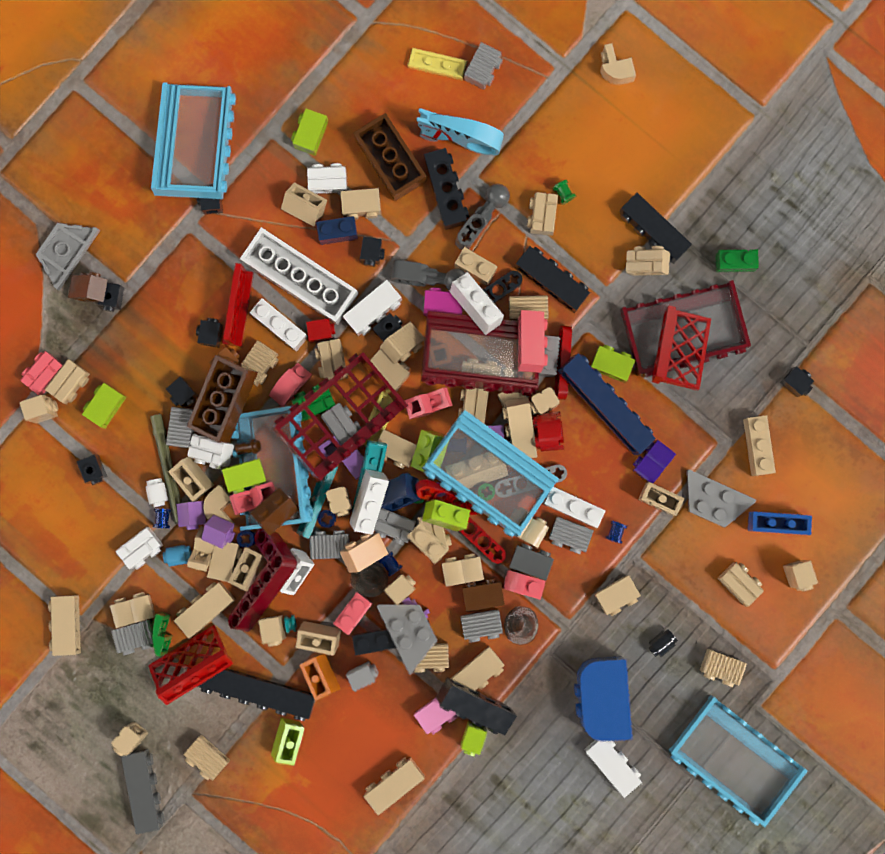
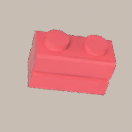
M47 351L39 353L34 359L35 363L31 368L27 367L22 373L21 382L37 395H43L46 392V386L63 366V363Z
M356 592L333 624L349 635L373 602L360 592Z

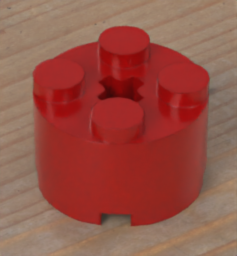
M560 411L543 413L541 415L537 414V417H533L534 428L538 430V436H535L536 448L540 449L541 452L564 450V445H560V443H564L562 421L558 418L561 416Z

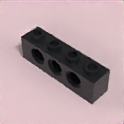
M446 148L424 154V160L444 229L447 230L465 225L467 222L466 218H469L467 207L462 205L461 200H464L462 189L457 188L456 182H459L457 172L453 171L451 164H454L451 153H447ZM444 167L447 169V172L439 174L437 169ZM445 185H450L452 187V191L444 192L442 190V187ZM450 203H455L458 208L452 211L447 206Z

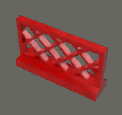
M235 263L222 343L223 345L236 347L243 346L254 272L246 271L240 263Z
M669 305L663 315L651 382L657 384L664 382L697 391L700 389L711 318L678 311L674 306ZM677 316L684 318L688 324L681 328L676 322ZM698 321L706 323L705 329L699 332L694 323ZM689 326L696 334L691 338H688L683 331ZM677 333H680L685 340L679 345L673 339ZM698 337L702 347L696 350L691 341ZM685 344L692 350V353L687 356L680 349ZM675 350L682 358L676 363L670 357V354ZM693 355L699 360V365L694 368L688 360ZM683 361L690 369L684 374L677 367ZM673 368L679 377L675 379L668 378L667 371ZM692 372L696 378V383H688L684 376Z
M213 625L149 664L148 667L157 689L155 690L157 697L165 705H168L234 663L226 651L217 627ZM214 633L212 641L206 642L207 637ZM193 645H198L195 652H189ZM203 646H209L206 654H200ZM215 647L220 648V651L211 655ZM181 655L178 663L172 662L175 656ZM187 656L192 657L189 665L183 664ZM198 658H204L202 662L195 665ZM165 665L161 673H156L155 669L157 667ZM170 666L176 667L172 675L167 674ZM181 668L187 669L186 672L178 676ZM164 678L170 679L168 683L161 686Z

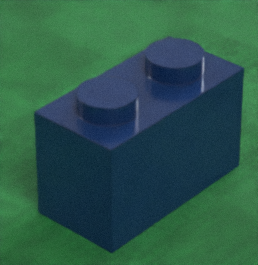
M354 216L316 222L321 245L358 240Z
M402 473L398 477L390 479L381 508L394 512L419 501L420 498L416 492V484L419 482V478L411 476L409 473Z

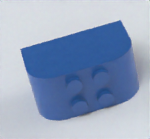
M622 656L586 660L579 667L577 684H574V693L579 703H575L576 715L580 718L583 728L590 737L597 741L632 740L626 659Z

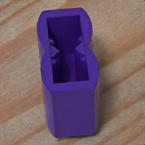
M659 440L652 442L645 449L647 451L643 457L639 456L633 463L635 466L633 471L645 481L651 483L657 480L676 455Z

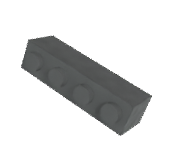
M148 749L131 752L127 756L123 755L121 759L136 835L159 830L163 823H165L163 811L160 812L161 796L159 792H156L157 776L152 771L151 765L154 763L152 753H149Z

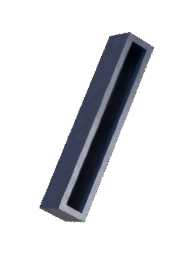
M579 353L573 355L557 371L633 455L641 454L656 439L652 435L653 431L651 428L642 424L639 415L631 411L627 407V402L614 393L615 389L609 383L603 381L601 373L588 364L589 360L584 355Z

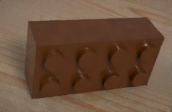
M386 113L353 133L356 142L394 201L427 182L426 174Z
M216 355L187 427L218 443H229L258 372L228 357Z

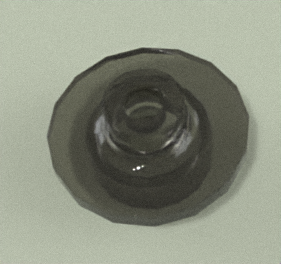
M376 563L371 564L360 572L351 573L350 581L352 587L362 596H379L388 586L386 571Z
M524 606L515 607L509 611L504 622L507 638L512 643L518 645L531 642L538 631V618L534 611Z

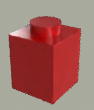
M329 318L306 322L310 343L333 340V334H336L335 325L330 322Z

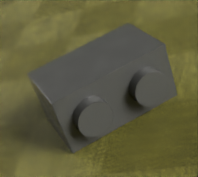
M523 543L521 547L516 546L509 567L546 581L554 561L550 557L551 553L540 550L539 553L532 551L533 547Z

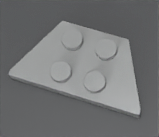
M62 223L55 225L36 253L55 289L60 290L100 232L98 228H88L79 225L71 226Z
M688 469L686 472L688 480V512L723 528L756 502V499Z
M378 605V611L410 675L425 658L427 652L432 649L437 639L420 605Z

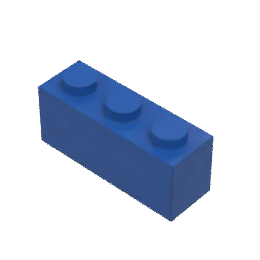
M749 512L748 531L811 535V515Z

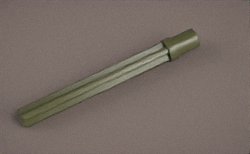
M162 415L150 416L152 432L156 440L174 523L178 524L176 504L182 502L177 482L168 472L173 468L169 446L166 445L167 432L166 428H164Z

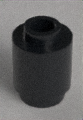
M667 629L665 632H660L649 642L650 647L648 649L655 657L659 655L662 658L676 646L675 643L678 640Z

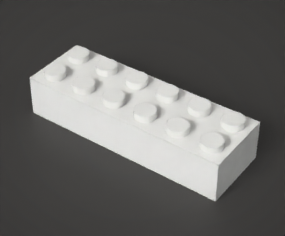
M262 227L240 258L243 264L316 312L329 318L336 325L339 324L343 315H345L358 295V291Z

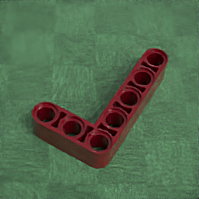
M263 528L256 531L254 541L268 563L230 614L228 625L231 629L245 632L251 631L297 566L296 558L280 534L273 532L269 536Z

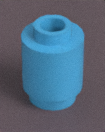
M179 545L166 548V551L163 552L164 563H167L169 567L188 564L192 554L191 547Z

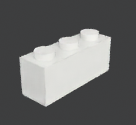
M468 272L452 282L450 293L485 335L501 325L504 315Z
M386 280L343 315V318L358 336L361 334L364 336L372 329L371 325L375 322L379 323L386 317L385 314L388 311H394L401 305L402 297Z
M263 298L250 312L255 319L296 352L308 339V336Z
M365 469L349 522L356 532L373 534L389 483L386 475L382 472Z
M555 487L551 489L543 505L593 528H598L605 513V510Z
M594 740L584 749L585 752L625 798L642 783L639 779L641 774L634 766L630 768L626 764L628 759L621 751L619 753L613 748L615 743L613 741Z

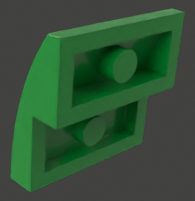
M165 612L156 614L153 626V646L155 655L158 657L168 653L173 636L166 633L171 614Z

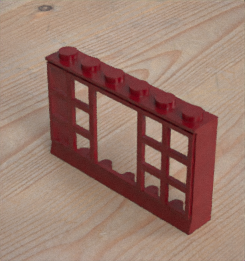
M364 352L359 356L355 353L347 360L349 364L345 368L341 365L333 372L335 375L330 380L325 378L318 384L320 389L316 392L311 390L304 396L305 401L302 404L297 402L288 409L291 412L289 415L284 417L282 414L274 421L275 426L272 429L317 482H320L323 477L334 470L337 465L348 458L366 440L408 406ZM360 362L370 372L361 381L350 371ZM345 374H348L356 383L347 393L337 383ZM372 376L381 385V388L373 395L362 385ZM332 385L335 386L366 423L365 426L341 446L307 407ZM357 388H360L368 398L359 407L349 397ZM383 390L393 400L384 409L374 399ZM371 401L380 413L369 421L361 412V409ZM303 410L313 420L304 429L293 419ZM289 421L299 431L291 440L281 429ZM317 424L325 435L314 444L305 432ZM301 436L311 446L303 454L293 443ZM329 438L337 449L326 458L318 446ZM313 450L323 460L315 468L306 459V456Z

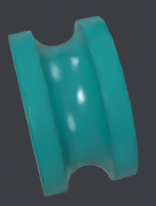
M291 615V617L284 616L286 632L290 633L291 630L297 632L295 615Z

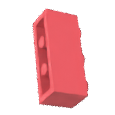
M521 310L519 314L518 371L541 373L544 366H547L548 355L545 354V348H547L548 339L547 336H544V330H547V319H544V311Z

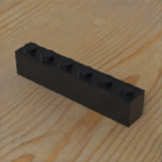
M228 668L197 686L201 688L202 692L212 694V691L220 693L219 696L225 699L234 697L238 699L239 703L249 705L251 702L257 704L256 707L259 709H275V713L284 716L287 713L292 714L295 719L300 721L310 719L315 704V699L310 692Z

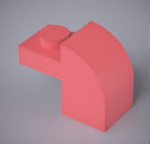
M297 363L282 375L269 396L280 406L285 407L294 398L298 390L311 378L312 374Z
M447 387L404 400L408 405L406 409L410 419L433 414L453 406Z
M273 482L255 486L248 491L229 496L235 515L251 512L275 491Z
M507 570L502 588L541 600L546 581Z

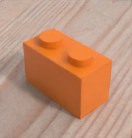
M326 654L314 657L300 664V668L315 701L341 689Z

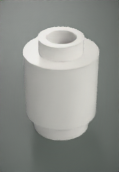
M162 478L146 481L147 486L145 488L149 505L153 504L154 508L164 506L165 501H168L165 483H162Z

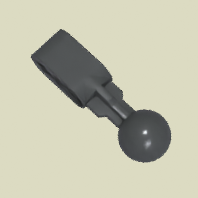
M493 184L487 189L486 203L483 207H478L457 235L455 243L460 250H463L464 247L469 249L491 220L492 212L495 208L504 207L508 203L510 193L506 186ZM478 222L481 227L474 228L471 223ZM469 233L470 236L468 240L463 242L462 239H464L466 235Z
M394 260L390 280L395 283L419 287L426 285L434 286L438 283L444 284L450 290L452 282L464 275L465 272L456 268L447 273H441L437 269L429 268V266L422 263Z

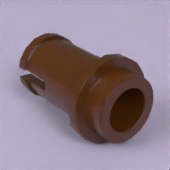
M251 439L248 442H238L235 444V451L238 455L246 453L257 454L261 451V443L256 439Z

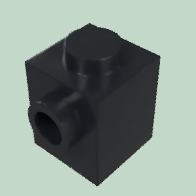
M197 198L198 206H201V211L204 215L223 213L222 199Z
M363 236L360 261L364 263V266L375 267V264L380 265V260H384L385 249L382 248V239Z
M107 283L104 302H98L97 304L103 307L104 311L114 312V309L121 310L125 288L119 284Z
M388 314L373 328V331L384 342L402 328L401 325L403 323L396 315L393 317L391 314Z
M207 318V321L201 320V324H198L196 329L197 343L219 348L223 325L214 318Z
M796 366L788 372L780 383L796 397H800L802 395L806 396L812 390L811 384L814 380L811 379L812 376L804 369L801 370Z
M181 376L166 388L171 394L170 400L176 406L190 407L196 402L195 398L198 394Z
M94 454L77 461L85 483H91L93 486L103 482L102 479L107 477L99 455Z

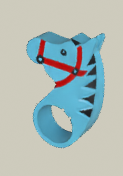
M419 108L421 115L417 117L416 121L419 122L418 126L421 128L420 137L429 141L451 140L468 150L484 155H498L500 153L504 133L497 128L482 122L437 114Z

